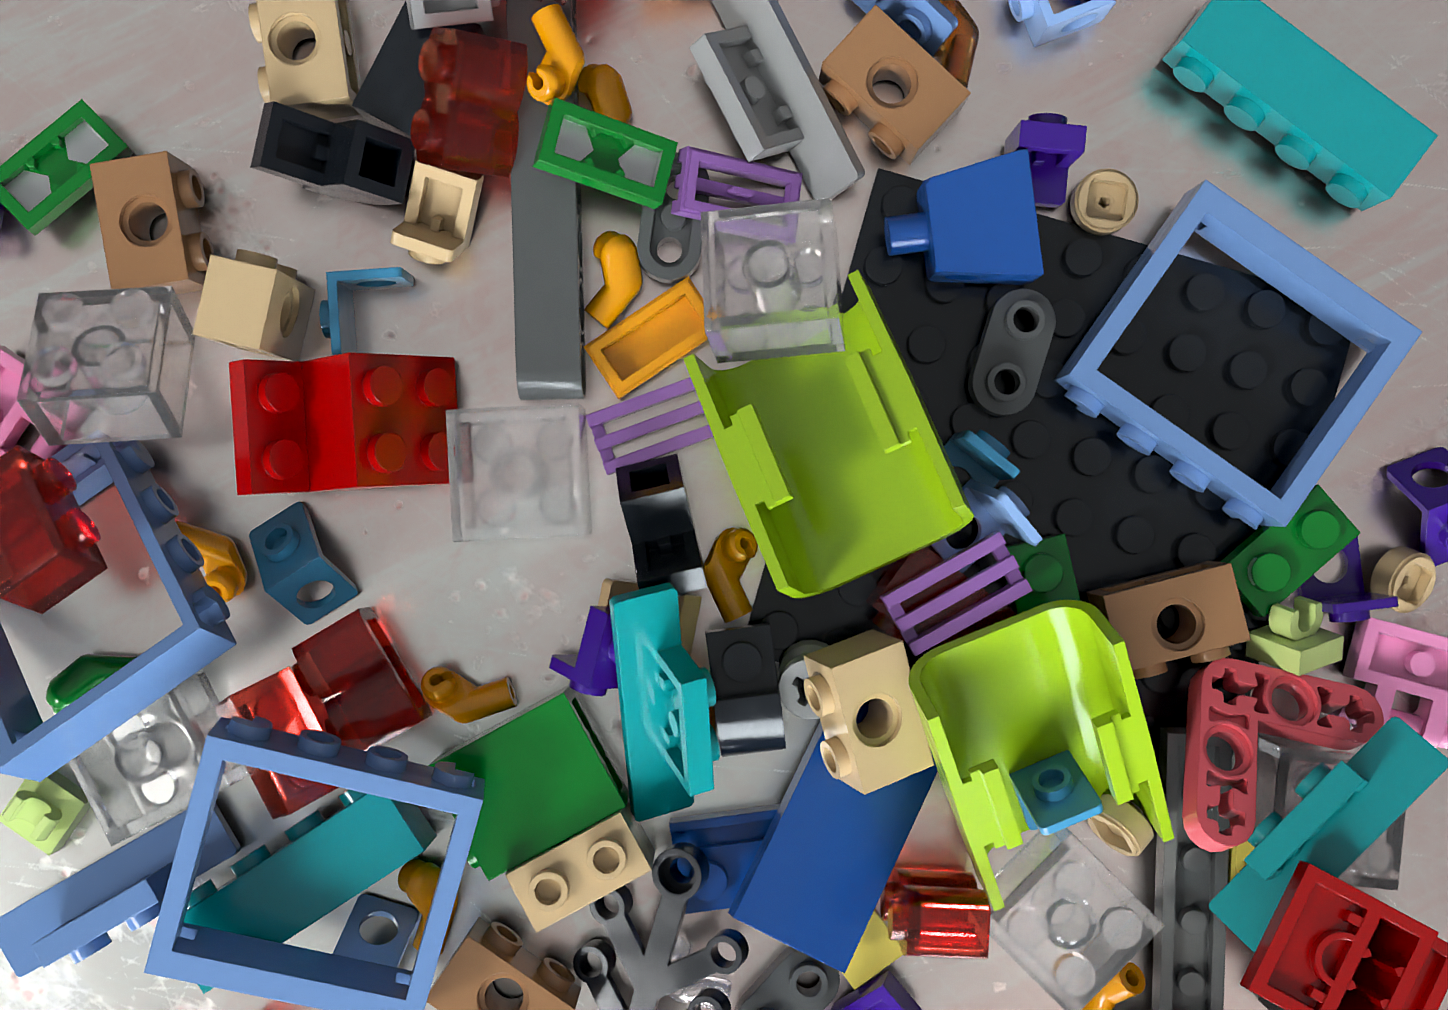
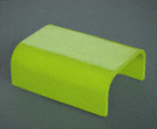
M859 270L848 274L859 301L841 316L743 365L731 369H712L695 354L683 358L728 475L776 589L792 598H806L840 587L947 538L964 528L974 518L972 509L924 400L872 290Z
M1078 600L1048 602L938 646L920 657L913 665L908 677L909 687L942 785L976 876L994 911L1004 908L1005 905L987 855L993 847L997 849L1005 845L1009 850L1024 844L1020 833L1030 830L1025 822L1009 774L1066 750L1070 751L1099 797L1103 794L1112 795L1118 805L1128 801L1133 802L1142 810L1163 842L1174 839L1156 757L1125 641L1098 608Z

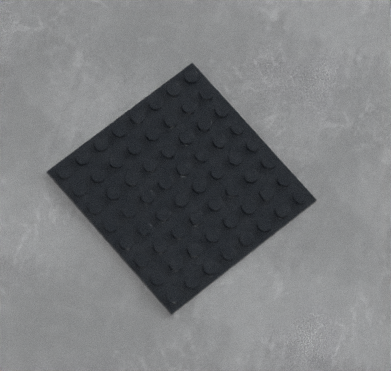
M878 168L848 274L859 270L870 286L924 400L943 446H945L954 433L970 430L976 434L980 429L993 436L1010 451L1007 460L1016 466L1020 473L1015 479L999 480L994 488L999 489L1001 486H1005L1020 498L1030 512L1026 519L1041 537L1065 534L1080 601L1089 603L1086 594L1088 591L1205 561L1220 562L1257 530L1241 519L1231 518L1222 509L1226 501L1208 488L1204 492H1198L1178 481L1169 472L1173 464L1155 451H1152L1150 455H1145L1124 443L1117 436V432L1121 427L1099 413L1097 418H1093L1077 410V404L1064 396L1068 390L1054 381L1148 245L1111 234L1104 236L1094 235L1086 232L1079 225L1036 213L1044 274L1032 283L1026 285L929 281L926 275L924 252L889 256L884 232L885 217L918 213L917 191L923 181ZM1178 254L1097 371L1270 491L1335 399L1351 341L1260 277ZM848 274L835 318L849 311L859 301ZM1030 289L1037 291L1051 303L1056 316V326L1035 395L1031 402L1017 413L1007 416L986 414L973 403L968 390V379L989 311L997 300L1013 290ZM1017 310L1015 312L1013 321L1016 328L1022 332H1030L1034 325L1032 315L1025 310ZM999 371L994 379L996 389L1002 394L1009 395L1015 387L1013 376L1006 371ZM953 466L961 487H963L971 478L965 470ZM975 518L964 528L946 538L952 548L963 549L974 542L978 533V525ZM1007 533L1003 535L1006 541L1005 546L1024 542ZM929 545L840 587L806 598H792L777 591L765 563L753 603V611H751L747 625L770 622L775 661L779 663L783 653L791 645L802 640H817L830 646L873 629L903 640L911 670L916 661L930 650L1010 618L1013 614L1011 605L1008 604L921 654L914 656L896 627L880 595L943 561L935 549ZM990 552L976 560L963 573L958 574L955 572L901 602L900 605L904 612L911 611L995 564L996 560L993 554ZM1004 576L913 627L917 635L1006 586ZM1241 601L1248 631L1269 625V614L1264 618L1254 616ZM1173 605L1164 608L1157 618V630L1163 639L1173 635L1179 626V614ZM1246 642L1230 645L1231 655L1225 657L1255 664L1260 662L1246 656ZM1190 656L1166 662L1168 671L1153 677L1135 679L1158 770L1160 727H1186L1190 680L1197 671L1212 661L1192 663ZM1218 679L1212 683L1213 689H1218L1223 693L1224 703L1240 695L1224 690L1223 679ZM1251 690L1243 695L1250 697Z

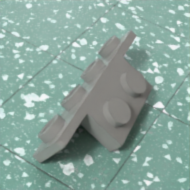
M711 0L726 30L704 33L689 48L747 161L751 162L789 151L800 173H803L802 177L817 204L829 202L863 178L865 170L778 1Z

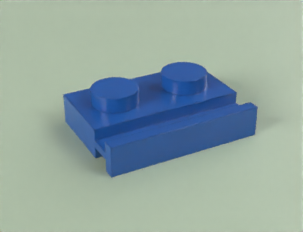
M780 804L670 818L669 827L672 845L679 842H687L697 846L706 855L710 867L709 878L706 884L689 898L685 914L728 909L731 907ZM678 858L677 866L679 871L686 877H693L694 868L686 858Z

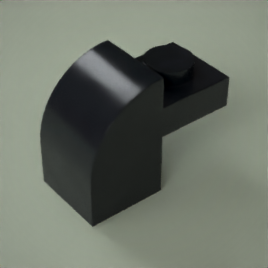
M272 101L264 103L250 168L303 184V189L339 199L374 205L403 204L417 141L358 119L334 123Z
M673 454L615 468L619 500L632 543L639 589L671 583L677 590L678 597L691 591L708 588L700 545L678 455Z
M770 622L705 631L710 674L716 691L714 709L721 756L728 757L786 749Z

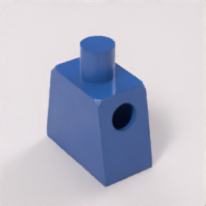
M1028 149L1017 150L930 177L923 181L917 191L918 213L887 216L884 219L888 255L924 252L926 275L929 281L1026 285L1044 274Z

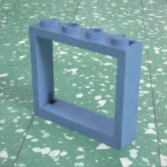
M1204 180L1186 192L1054 381L1068 390L1064 396L1077 404V410L1093 418H1097L1099 413H1101L1121 427L1117 432V436L1124 443L1145 455H1150L1152 451H1155L1171 462L1173 466L1169 472L1178 481L1198 492H1204L1208 488L1225 500L1226 503L1222 509L1231 518H1239L1253 529H1257L1259 525L1286 527L1417 341L1422 331L1208 180ZM1193 232L1202 236L1367 352L1270 491L1097 371Z
M100 423L0 492V561L114 482L183 625L43 723L0 622L1 774L41 782L237 644L225 621L230 617L228 606L223 598L212 587L207 585L199 569L204 565V559L194 543L181 533L174 519L179 515L178 507L171 496L161 486L157 485L150 471L154 467L152 456L135 437L128 441Z
M231 716V719L221 717L206 736L144 973L322 1010H424L483 804L485 779L474 777V773L455 769L456 763L437 762L435 767L408 761L409 757L407 754L386 746H371L368 748V751L343 746L339 737L323 731L303 730L300 732V735L272 729L273 723L259 716H255L253 721ZM227 761L456 814L412 971L184 923Z

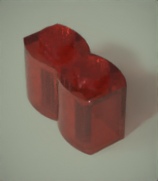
M433 27L429 40L421 48L418 62L419 73L424 80L425 97L421 109L415 113L412 119L410 131L411 141L416 149L417 162L437 168L509 178L518 147L519 121L517 111L524 95L527 80V45L457 29Z
M371 607L355 610L292 648L297 663L293 664L292 670L298 684L310 697L317 695L324 703L329 715L324 722L326 731L339 737L343 746L368 751L369 747L381 746L433 715L419 685L401 661L394 643Z
M893 869L892 882L887 881L880 896L881 920L888 921L889 940L899 941L903 956L972 960L988 959L991 909L986 892L983 889H978L972 872Z

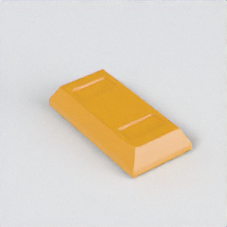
M686 277L583 347L617 398L621 399L722 331L723 327L691 279Z

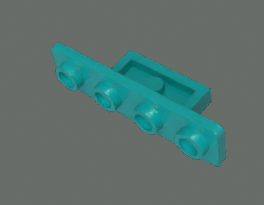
M671 583L615 595L609 601L630 809L635 820L638 822L690 807L694 803V795L714 790L713 762L720 758L718 739L709 718V707L716 704L714 682L706 667L699 668L682 646L678 592Z
M1398 717L1390 718L1347 763L1341 760L1333 769L1324 762L1316 766L1295 788L1294 792L1303 800L1285 818H1282L1276 811H1273L1254 829L1253 834L1247 841L1255 849L1244 859L1247 865L1210 901L1209 909L1255 953L1299 861L1310 863L1339 878L1448 769V758Z

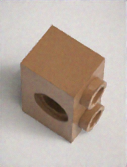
M877 5L863 17L822 62L819 82L824 86L823 90L831 106L844 116L854 113L871 129L868 132V136L883 154L891 159H896L900 156L909 165L959 113L971 94L967 88ZM881 80L894 81L902 88L904 99L897 103H886L875 95L872 85Z
M168 151L90 164L111 292L135 301H144L202 291L210 255H214V250L208 235L201 230L198 208L204 205V191L197 172L191 169L190 165ZM166 213L168 223L164 234L158 239L151 241L149 235L151 222L158 215Z
M1205 561L1086 592L1089 604H1092L1102 612L1125 641L1135 679L1148 678L1168 671L1166 662L1190 656L1192 663H1204L1228 657L1231 655L1230 645L1251 640L1231 563ZM1173 605L1179 614V626L1173 635L1163 639L1157 630V618L1164 608Z
M479 917L430 988L427 1003L437 1010H575L581 987L574 983V975L560 962L552 958H544L542 961L522 947L523 941L512 929L499 922L488 924ZM499 978L512 979L520 985L523 995L515 999L502 997L495 990L493 981Z

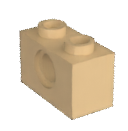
M256 0V3L249 4L250 26L256 41L259 44L262 43L265 66L259 67L257 72L263 101L265 103L275 101L326 120L360 115L352 106L361 88L349 0ZM307 38L316 39L315 48L308 57L301 60H292L293 50L300 41Z
M237 249L235 260L210 255L192 334L236 349L288 361H299L315 289L296 280L298 270L277 264L278 259L268 255L243 249Z
M872 629L803 656L809 678L804 680V691L812 711L820 717L826 739L820 743V751L824 764L833 778L843 781L866 795L934 766L930 746L909 687L908 677L911 670L903 640ZM868 701L869 709L867 715L857 724L858 711Z
M627 802L626 807L512 868L507 871L505 876L537 933L650 872L653 867L655 850L640 822L636 821L632 815L630 803Z

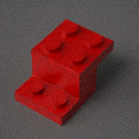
M348 352L302 362L252 359L229 362L237 495L353 491L397 486L462 483L454 357Z
M1300 860L1240 985L1284 1010H1438L1448 990V943L1437 937L1438 931L1318 867Z

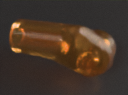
M939 0L959 21L956 29L940 49L943 52L941 65L967 88L979 41V29L958 0Z

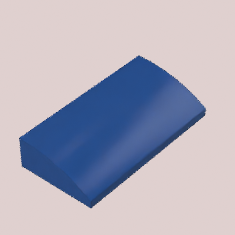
M868 701L858 711L857 724L867 715L869 709ZM820 721L728 913L740 922L845 973L938 770L933 758L934 766L864 795L843 781L833 778L827 770L820 751V743L826 740Z

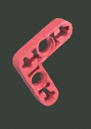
M1232 658L1212 661L1197 671L1191 678L1188 687L1182 808L1183 826L1190 840L1206 851L1223 852L1246 842L1253 834L1256 822L1258 733L1336 750H1352L1367 743L1384 724L1382 708L1376 698L1367 690L1354 685L1304 674L1298 676L1282 669ZM1218 679H1223L1224 690L1240 695L1224 703L1223 693L1218 689H1213L1212 683ZM1254 688L1251 697L1243 695ZM1274 689H1283L1295 698L1299 707V715L1296 721L1287 720L1276 712L1272 704ZM1345 706L1346 716L1356 720L1357 727L1350 730V724L1346 718L1331 714L1319 719L1320 712L1328 714ZM1210 737H1219L1225 740L1233 749L1235 764L1231 771H1225L1216 767L1209 759L1206 746ZM1221 786H1232L1233 789L1220 794ZM1218 806L1219 816L1230 821V827L1220 832L1218 822L1207 818V810Z

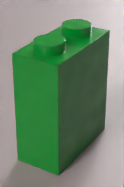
M569 685L439 755L428 765L435 767L437 762L456 763L455 769L474 773V777L485 779L484 800L467 862L474 869L481 867L488 881L626 807L629 798V791L577 695Z

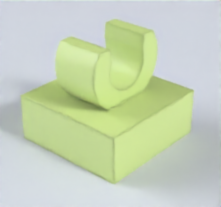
M1297 596L1294 598V609L1278 603L1274 604L1269 613V625L1249 631L1251 640L1246 641V656L1301 676L1342 660L1344 636L1320 628L1324 613L1322 612L1321 602Z
M55 771L41 782L25 779L0 814V822L50 856L61 850L96 798Z

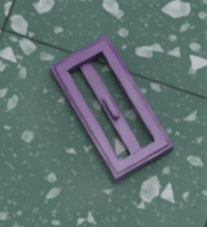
M690 146L679 150L677 163H681L682 167L681 174L675 177L674 188L679 189L678 199L672 201L671 214L780 238L795 236L803 173L753 161L748 162L745 159ZM698 169H707L784 187L785 194L784 197L698 178ZM695 193L782 212V218L777 219L696 201Z
M691 377L585 415L607 475L616 473L615 468L652 460L714 437L710 426L706 425L618 458L614 455L613 446L704 414L702 405L698 401L618 431L606 433L604 424L696 391Z
M995 531L880 595L896 627L914 656L921 654L1033 591L1027 579L1022 577L1016 559L1005 546L1006 541L1001 532ZM990 552L993 554L996 560L995 564L911 611L904 612L900 605L901 602ZM1005 576L1009 584L924 632L918 635L913 628L915 625L997 579Z

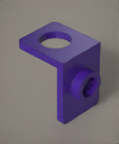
M1436 447L1387 467V478L1422 511L1419 552L1430 556L1435 567L1448 562V484L1435 488L1425 487L1416 483L1412 476L1423 469H1439L1448 473V450L1444 447Z
M1358 536L1340 551L1344 559V569L1339 578L1325 583L1317 579L1313 574L1297 588L1298 596L1322 603V612L1328 613L1329 622L1364 621L1371 619L1370 610L1399 606L1398 596L1364 592Z

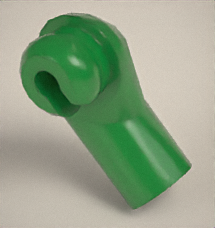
M100 654L80 656L49 682L46 691L47 704L52 707L54 714H57L137 657Z

